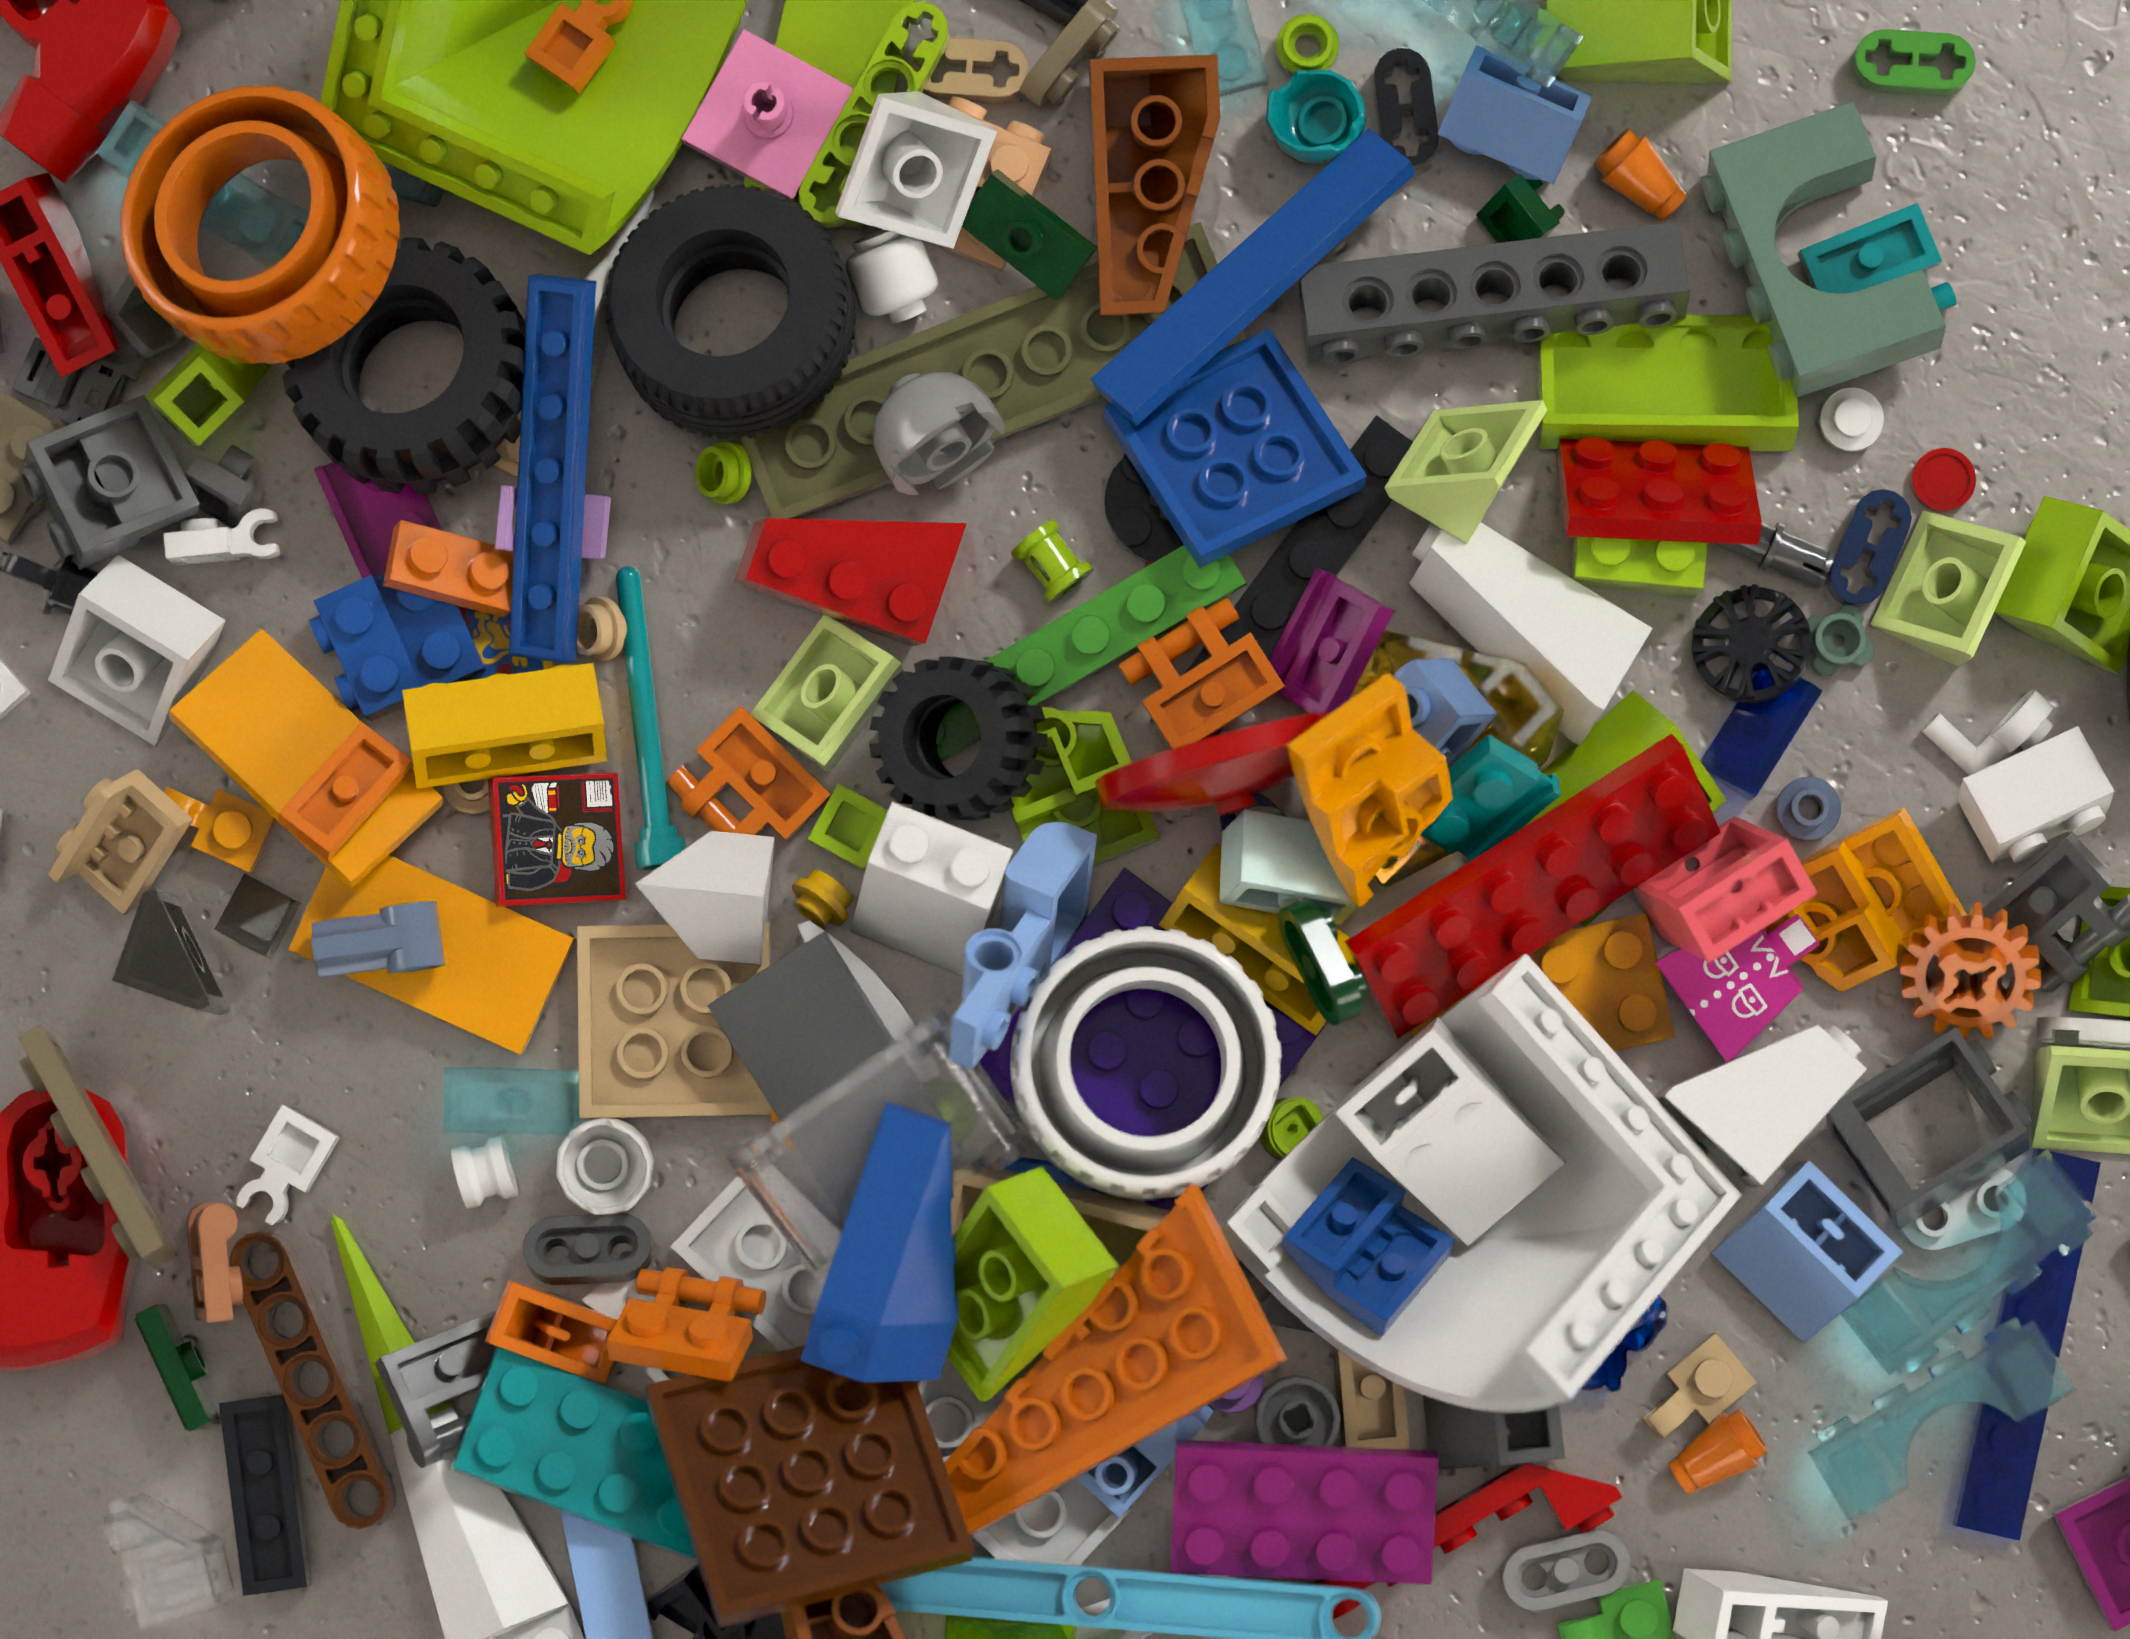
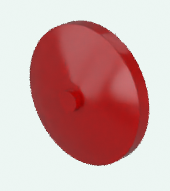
M1334 711L1301 715L1247 727L1173 748L1122 766L1099 777L1095 781L1101 807L1107 810L1129 812H1172L1216 806L1218 816L1256 806L1254 794L1295 777L1287 745Z

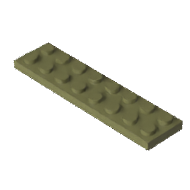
M1201 222L1189 226L1166 310L1217 265ZM1098 262L1084 267L1065 294L1057 301L1038 286H1035L848 360L846 368L842 369L843 374L840 379L833 382L834 388L830 394L826 393L824 395L825 399L819 405L814 404L812 406L813 410L810 413L801 415V419L794 423L792 421L786 423L787 427L781 430L776 428L770 434L763 435L761 432L758 433L757 437L748 438V436H743L741 439L771 518L800 519L891 483L873 446V426L881 405L889 396L890 388L899 379L913 373L923 375L933 372H952L976 383L989 397L1005 425L1003 435L995 429L989 438L993 443L1105 399L1096 391L1091 378L1162 314L1101 316ZM1244 329L1219 352L1247 340Z

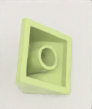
M1536 400L1433 410L1386 484L1385 490L1389 498L1468 543L1547 412L1544 401Z
M1923 510L1870 625L1960 667L1974 657L2026 541L2020 536Z
M823 615L750 715L830 774L880 706L877 701L882 692L893 689L895 684L892 679L901 671H904L901 662L835 619Z
M2047 1046L2035 1049L2031 1147L2130 1154V1051Z

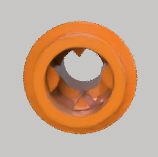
M1627 128L1612 141L1593 163L1603 174L1600 178L1602 182L1648 213L1653 214L1661 222L1672 214L1688 195L1680 187V184L1646 135L1638 137L1630 128Z
M1740 1408L1729 1416L1722 1412L1676 1458L1668 1462V1465L1685 1492L1691 1495L1698 1489L1702 1490L1758 1467L1757 1459L1767 1454L1769 1450L1749 1417Z

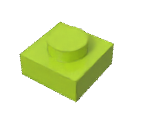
M838 783L811 831L808 841L865 871L888 810Z

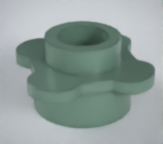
M1845 605L1838 613L1825 618L1818 615H1812L1807 618L1815 653L1812 665L1818 674L1832 676L1839 667L1852 663L1857 666H1865L1872 660L1874 647L1867 641L1866 631L1862 625L1864 615L1856 606ZM1834 635H1841L1843 637L1844 643L1842 646L1837 647L1833 644L1832 638Z

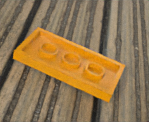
M1647 913L1568 930L1529 955L1531 960L1613 1051L1675 1038L1660 969L1655 964L1657 956ZM1460 1000L1411 1030V1039L1436 1017L1439 1018Z

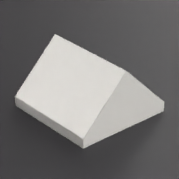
M919 91L878 94L837 205L836 215L844 219L953 249L997 130Z

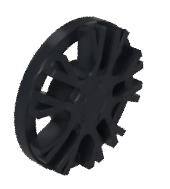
M1752 584V586L1741 585L1739 589L1730 592L1726 590L1719 597L1715 596L1713 602L1705 609L1700 618H1697L1696 626L1692 633L1694 663L1707 686L1728 700L1746 704L1767 702L1780 697L1792 689L1807 670L1813 648L1812 634L1808 621L1798 605L1782 591L1780 593L1769 588L1759 587L1758 584ZM1757 600L1775 603L1770 613L1766 616L1758 617L1754 614ZM1745 601L1749 617L1738 620L1733 604ZM1722 611L1732 620L1731 625L1726 629H1718L1710 625ZM1786 613L1791 614L1793 618L1773 630L1771 626ZM1801 633V650L1786 649L1779 646L1778 642L1782 637ZM1704 639L1725 640V646H1703ZM1719 656L1730 658L1728 666L1716 677L1713 676L1706 666V662ZM1777 656L1794 666L1789 674L1773 663ZM1738 667L1744 673L1738 689H1734L1729 686ZM1763 669L1769 670L1776 684L1754 691L1752 679L1754 672Z

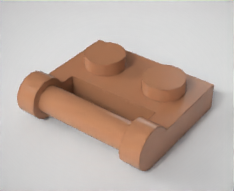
M201 1203L190 1210L186 1223L195 1320L207 1323L233 1320L232 1306L243 1304V1287L240 1267H230L228 1263L226 1240L234 1235L238 1219L233 1209L226 1204Z

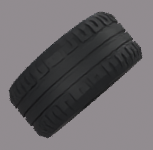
M720 184L716 188L713 185L704 187L703 191H699V189L689 191L690 194L685 196L682 193L675 197V201H667L661 204L662 208L659 210L654 209L648 214L649 218L647 220L643 219L637 224L638 228L632 230L628 235V242H623L619 248L620 254L614 258V268L610 270L608 275L609 283L606 284L605 294L607 298L604 304L608 334L614 350L639 396L649 404L655 413H659L661 418L668 422L672 421L680 429L686 428L687 432L694 434L700 432L702 436L708 438L716 436L717 439H727L728 436H731L732 439H742L743 436L753 438L757 437L758 433L761 432L763 435L772 433V430L776 428L781 430L787 427L786 423L790 421L794 423L801 419V415L810 413L813 410L812 406L814 404L819 405L825 399L824 395L826 393L830 394L834 388L833 382L838 381L842 376V369L846 368L849 360L848 355L851 354L854 346L852 340L855 339L854 325H856V314L854 310L856 308L851 286L838 251L828 233L824 231L823 226L817 220H814L807 210H803L802 206L796 202H790L782 194L776 195L775 191L767 189L761 191L759 187L752 185L748 188L745 187V184H735L734 187H730L729 184ZM734 269H753L776 277L786 286L789 300L783 318L765 340L749 350L728 356H709L685 348L678 342L675 336V320L683 301L697 285L713 275Z

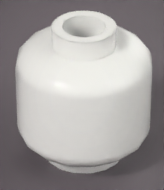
M882 229L853 243L855 253L849 257L845 267L864 313L872 316L888 314L891 324H895L915 317L927 310L923 299L936 290L938 277L923 240Z

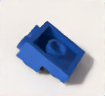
M385 574L376 578L373 575L367 576L314 600L319 615L309 619L312 631L323 653L327 654L335 650L345 673L334 678L346 707L351 712L361 708L364 717L370 721L403 708L402 690L419 688L431 683L447 684L460 682L487 670L459 606L383 586Z

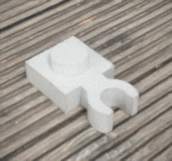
M282 1104L249 1159L265 1170L260 1179L252 1180L241 1188L237 1196L236 1205L242 1209H247L252 1203L253 1197L257 1193L264 1191L273 1200V1208L267 1215L265 1222L270 1225H277L283 1220L289 1208V1198L287 1195L289 1187L293 1185L303 1192H309L339 1141L340 1136L287 1105Z

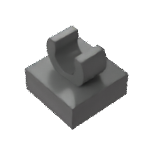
M233 444L227 449L218 464L198 454L186 470L185 476L200 504L199 509L232 529L237 527L241 519L251 511L253 485L249 484L248 481L253 475V471L248 468L254 461V457Z

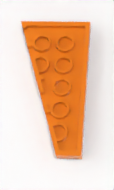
M1189 1185L1174 1202L1176 1206L1156 1228L1150 1229L1135 1246L1137 1250L1115 1275L1107 1281L1092 1304L1043 1350L1042 1353L1044 1355L1024 1378H1019L1005 1393V1399L980 1427H975L945 1461L944 1464L969 1536L978 1533L1287 1361L1198 1185Z

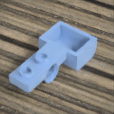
M1064 822L1043 824L1031 832L1005 870L1000 929H986L977 932L966 944L962 982V998L964 1002L952 1019L950 1061L972 1070L987 1048L993 1051L996 1050L1007 1032L1010 1014L1016 1005L1025 1007L1029 1003L1028 997L1038 981L1065 953L1072 936L1088 915L1096 834Z

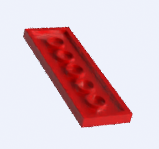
M1670 734L1344 942L1362 974L1383 1019L1399 1039L1471 993L1524 954L1529 956L1719 835L1721 831L1684 746L1673 734Z

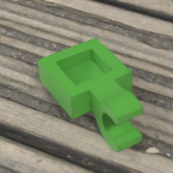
M1659 1578L1623 1586L1610 1594L1596 1597L1600 1613L1556 1623L1560 1639H1676L1674 1631H1672L1673 1626L1661 1579Z

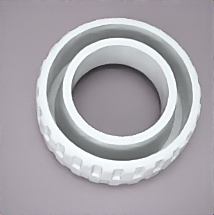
M1136 927L1128 931L1114 930L1104 933L1094 940H1087L1074 947L1061 959L1059 958L1046 971L1029 995V1003L1020 1012L1011 1047L1010 1073L1019 1116L1027 1128L1028 1135L1036 1147H1039L1048 1157L1049 1162L1059 1171H1064L1074 1178L1075 1182L1088 1189L1093 1188L1104 1192L1105 1195L1116 1198L1155 1200L1179 1196L1189 1185L1203 1187L1222 1176L1245 1156L1257 1141L1273 1110L1281 1078L1280 1061L1282 1056L1280 1041L1277 1039L1275 1030L1276 1021L1272 1010L1267 1008L1263 1000V992L1255 980H1250L1242 971L1243 966L1233 957H1226L1216 950V945L1204 939L1196 940L1188 937L1186 932L1174 929L1161 931L1155 930L1153 927ZM1135 989H1152L1177 996L1189 1003L1204 1017L1215 1035L1221 1056V1077L1217 1094L1208 1111L1196 1122L1180 1131L1157 1137H1141L1120 1132L1099 1120L1087 1108L1076 1090L1070 1068V1048L1074 1031L1083 1017L1095 1005L1120 992Z

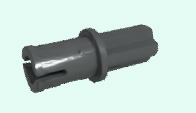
M1762 522L1758 545L1715 543L1758 561V569L1765 571L1770 566L1813 584V587L1820 589L1826 579V576L1823 575L1824 572H1829L1835 557V551L1831 549L1827 550L1784 532L1785 525L1779 522L1775 527Z

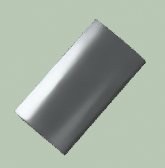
M826 931L707 1005L844 1223L846 1222L885 1105L888 1101L945 1121ZM951 1131L953 1157L962 1151L963 1148Z

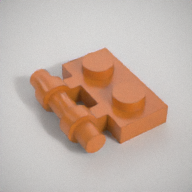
M1227 597L1206 610L1201 605L1185 615L1187 622L1158 640L1154 636L1149 637L1136 646L1139 652L1118 664L1122 674L1131 686L1152 673L1160 683L1162 688L1142 700V704L1171 749L1206 739L1285 688V685L1251 632L1230 646L1223 638L1220 630L1240 618ZM1202 643L1211 657L1182 676H1179L1171 661Z
M741 705L696 749V752L713 769L699 782L684 766H681L665 783L682 800L679 807L691 819L699 816L713 831L759 835L770 824L786 841L831 796ZM728 784L754 808L741 822L716 798Z
M670 1266L666 1267L663 1272L641 1269L637 1277V1293L656 1298L654 1302L634 1298L628 1299L606 1341L609 1360L732 1382L753 1339L751 1319L737 1316L739 1312L761 1315L766 1304V1291L746 1287L742 1279L721 1276L718 1281L690 1277L687 1269ZM687 1302L710 1306V1309L707 1312L684 1308L683 1305Z

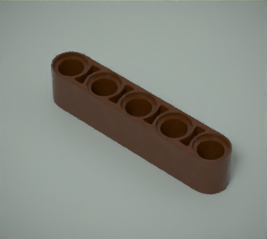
M270 1232L247 1234L238 1240L231 1250L229 1264L230 1267H240L244 1304L331 1510L338 1521L350 1528L362 1529L379 1524L389 1517L395 1507L397 1497L395 1486L295 1249L286 1238L279 1234ZM259 1243H267L272 1246L278 1256L276 1271L272 1276L264 1280L253 1275L248 1264L250 1252ZM284 1302H292L298 1306L304 1319L302 1329L292 1339L284 1338L274 1328V1312ZM309 1361L318 1362L328 1373V1387L318 1398L309 1397L303 1393L298 1383L299 1371ZM334 1420L347 1424L353 1432V1447L344 1457L334 1456L324 1446V1430ZM358 1480L368 1481L378 1491L379 1504L375 1512L370 1516L357 1514L349 1505V1489Z

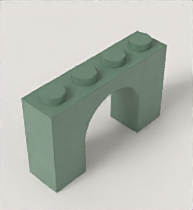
M1854 101L1710 150L1707 175L1701 176L1703 193L1710 210L1713 213L1721 210L1729 228V231L1723 232L1724 244L1729 259L1734 268L1744 266L1751 283V287L1745 289L1751 314L1758 325L1764 322L1767 323L1774 343L1768 345V352L1775 374L1780 381L1789 379L1796 398L1940 349L1946 328L1923 269L1857 292L1836 294L1816 290L1799 281L1786 268L1778 254L1775 236L1781 224L1791 213L1807 203L1870 182L1873 179L1876 154Z

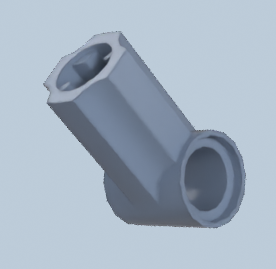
M437 901L393 905L380 908L379 914L351 916L312 923L311 942L318 977L328 978L387 969L388 973H404L445 966Z

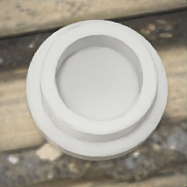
M1853 387L1844 388L1833 393L1823 404L1819 417L1820 429L1825 439L1835 448L1847 452L1860 451L1872 445L1881 434L1884 425L1883 409L1879 401L1868 391Z

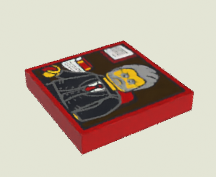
M618 773L496 777L488 780L496 907L626 900Z

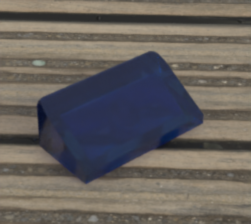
M1767 669L1757 671L1752 678L1754 691L1776 684L1770 671ZM1801 678L1792 689L1773 700L1755 704L1737 702L1700 760L1709 775L1750 801L1754 799L1823 690Z

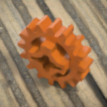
M1975 902L1971 909V914L1961 916L1959 909L1953 903L1948 905L1946 921L1941 923L1936 917L1928 914L1924 917L1925 935L1910 932L1907 936V950L1910 953L1903 954L1900 960V974L1907 976L1902 979L1903 998H1916L1913 1015L1917 1019L1926 1017L1930 1013L1934 1015L1933 1032L1940 1034L1949 1024L1955 1025L1966 1041L1970 1028L1979 1027L1983 1036L1986 1039L1993 1038V1023L2000 1020L2003 1025L2010 1029L2017 1026L2015 1007L2031 1012L2034 1007V994L2030 990L2040 989L2041 970L2035 968L2039 964V949L2037 945L2025 946L2028 941V928L2024 924L2015 926L2010 930L2007 928L2008 911L2001 909L1992 919L1983 917L1982 903ZM1935 954L1938 957L1939 968L1935 970V978L1929 980L1927 967ZM2012 963L2014 975L2006 989L2002 985L2001 976L2006 973V965Z

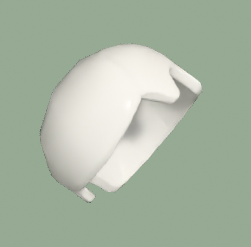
M600 1118L581 1123L570 1131L558 1149L556 1176L566 1198L591 1214L608 1215L628 1212L638 1204L652 1184L654 1157L647 1138L633 1125L622 1120Z

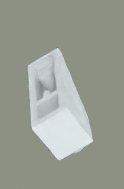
M1684 1568L1672 1631L1685 1639H1881L1888 1601L1878 1596L1743 1572Z

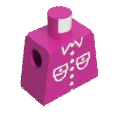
M1797 913L1769 934L1763 928L1710 963L1681 948H1677L1661 957L1655 964L1725 1061L1729 1062L1803 990L1804 984L1791 965L1818 947L1820 943L1803 918Z

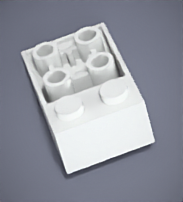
M1438 1017L1343 1097L1335 1112L1376 1160L1467 1246L1473 1243L1566 1164V1161Z

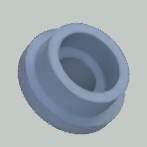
M1801 777L1793 780L1783 788L1777 799L1776 814L1781 827L1789 835L1799 840L1812 841L1828 835L1835 828L1841 815V803L1837 792L1828 782L1817 777ZM1810 796L1819 802L1821 811L1817 819L1807 820L1800 815L1798 804L1802 797Z

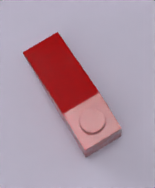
M49 172L27 177L0 191V262L60 377L63 378L118 350L119 347L109 318L104 314L106 309L79 229Z

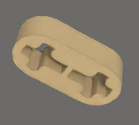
M937 37L928 38L926 40L933 43ZM949 37L944 52L946 62L950 66L966 67V73L947 72L943 76L942 83H933L930 77L922 91L923 94L940 100H951L952 96H956L971 102H1011L1022 95L1019 89L1029 73L1028 60L1020 48L1009 42ZM911 55L909 64L916 72H919L921 64L913 63ZM1000 57L1008 58L1009 68L1019 71L1018 76L1007 78L1006 87L1000 88L994 86L991 75L973 73L974 68H994L996 58Z

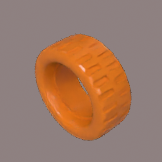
M248 85L235 87L209 95L178 113L153 137L144 149L133 169L124 193L120 216L121 247L134 285L142 292L143 298L152 309L181 334L209 352L223 358L231 357L237 362L249 364L284 363L288 360L311 355L332 344L355 326L377 300L392 271L396 258L400 234L399 205L396 192L391 186V177L385 165L379 160L376 152L367 142L327 106L320 104L311 96L299 91H288L280 86ZM284 159L304 164L311 185V208L305 229L292 250L275 266L247 279L224 281L206 277L198 256L197 238L203 217L218 192L237 174L262 161Z

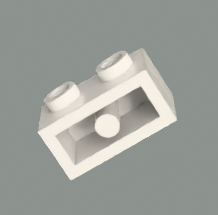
M2077 726L1963 778L1957 801L1991 863L1995 865L2010 857L2015 863L2030 859L2048 846L2047 840L2064 832L2072 831L2076 836H2079L2096 828L2106 819L2104 814L2108 812L2115 791Z

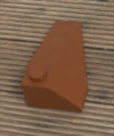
M1218 54L1090 59L1088 69L1101 316L1163 314L1166 310L1220 121Z

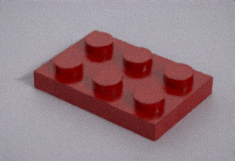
M1598 437L1583 439L1559 438L1556 460L1566 536L1759 544L1762 521L1749 447L1732 446L1725 443H1713L1710 445L1676 444L1662 440L1632 442L1609 441Z

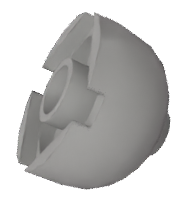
M933 372L923 375L913 373L899 379L890 388L889 396L881 405L874 422L873 446L885 473L895 489L909 496L920 495L914 486L916 484L931 481L936 490H939L971 473L994 451L995 447L989 438L995 429L1003 435L1005 425L989 397L976 383L952 372Z

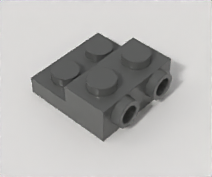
M145 395L27 441L24 457L27 465L19 468L22 484L33 503L45 500L54 518L53 521L47 523L50 540L61 558L73 556L79 570L138 546L140 537L193 516L199 511L200 504Z

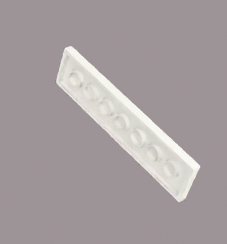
M759 1153L670 1247L706 1280L718 1281L721 1276L742 1279L746 1287L765 1290L766 1304L761 1315L739 1313L744 1318L751 1319V1324L779 1351L806 1344L816 1307L842 1230ZM948 1357L939 1380L916 1381L944 1463L975 1427H980L1003 1402L1005 1399L1004 1395L1008 1391L1004 1386L990 1400L981 1403ZM1075 1478L972 1536L995 1558L1080 1565L1128 1515L1132 1508L1129 1507L1120 1518L1117 1517Z

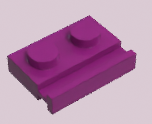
M333 462L314 468V472L362 579L370 575L376 578L385 574L393 529L400 520L442 530L427 494L417 495L408 483L404 484V489L401 493L395 494L381 491L372 480L362 484L348 476L339 464H334Z
M1316 567L1269 659L1270 664L1285 685V688L1279 694L1311 714L1335 711L1349 701L1394 610L1351 584L1340 580L1336 575Z

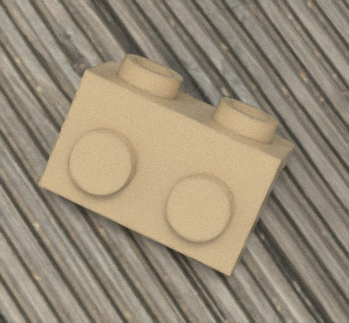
M139 769L115 781L105 778L92 788L82 803V806L87 810L81 821L72 826L58 841L55 850L60 855L48 873V876L57 884L78 873L123 915L140 905L193 820Z

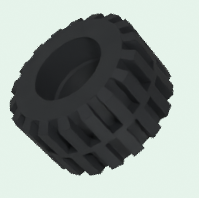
M939 656V661L924 659L914 663L915 672L901 671L892 679L898 688L896 692L883 691L877 703L885 709L882 717L872 716L869 729L879 731V743L869 744L871 758L882 759L884 766L875 771L881 783L896 785L890 795L898 803L912 804V810L927 816H935L939 819L983 820L991 818L990 813H1005L1014 807L1011 797L1025 798L1033 788L1026 780L1028 775H1040L1045 763L1036 759L1037 748H1047L1048 734L1038 733L1036 723L1044 721L1045 716L1042 707L1028 704V701L1035 695L1030 687L1025 683L1014 682L1017 674L1007 668L993 666L994 663L953 656ZM965 702L978 719L981 730V743L978 754L970 767L958 776H954L944 767L940 760L936 742L937 732L945 714L956 704Z

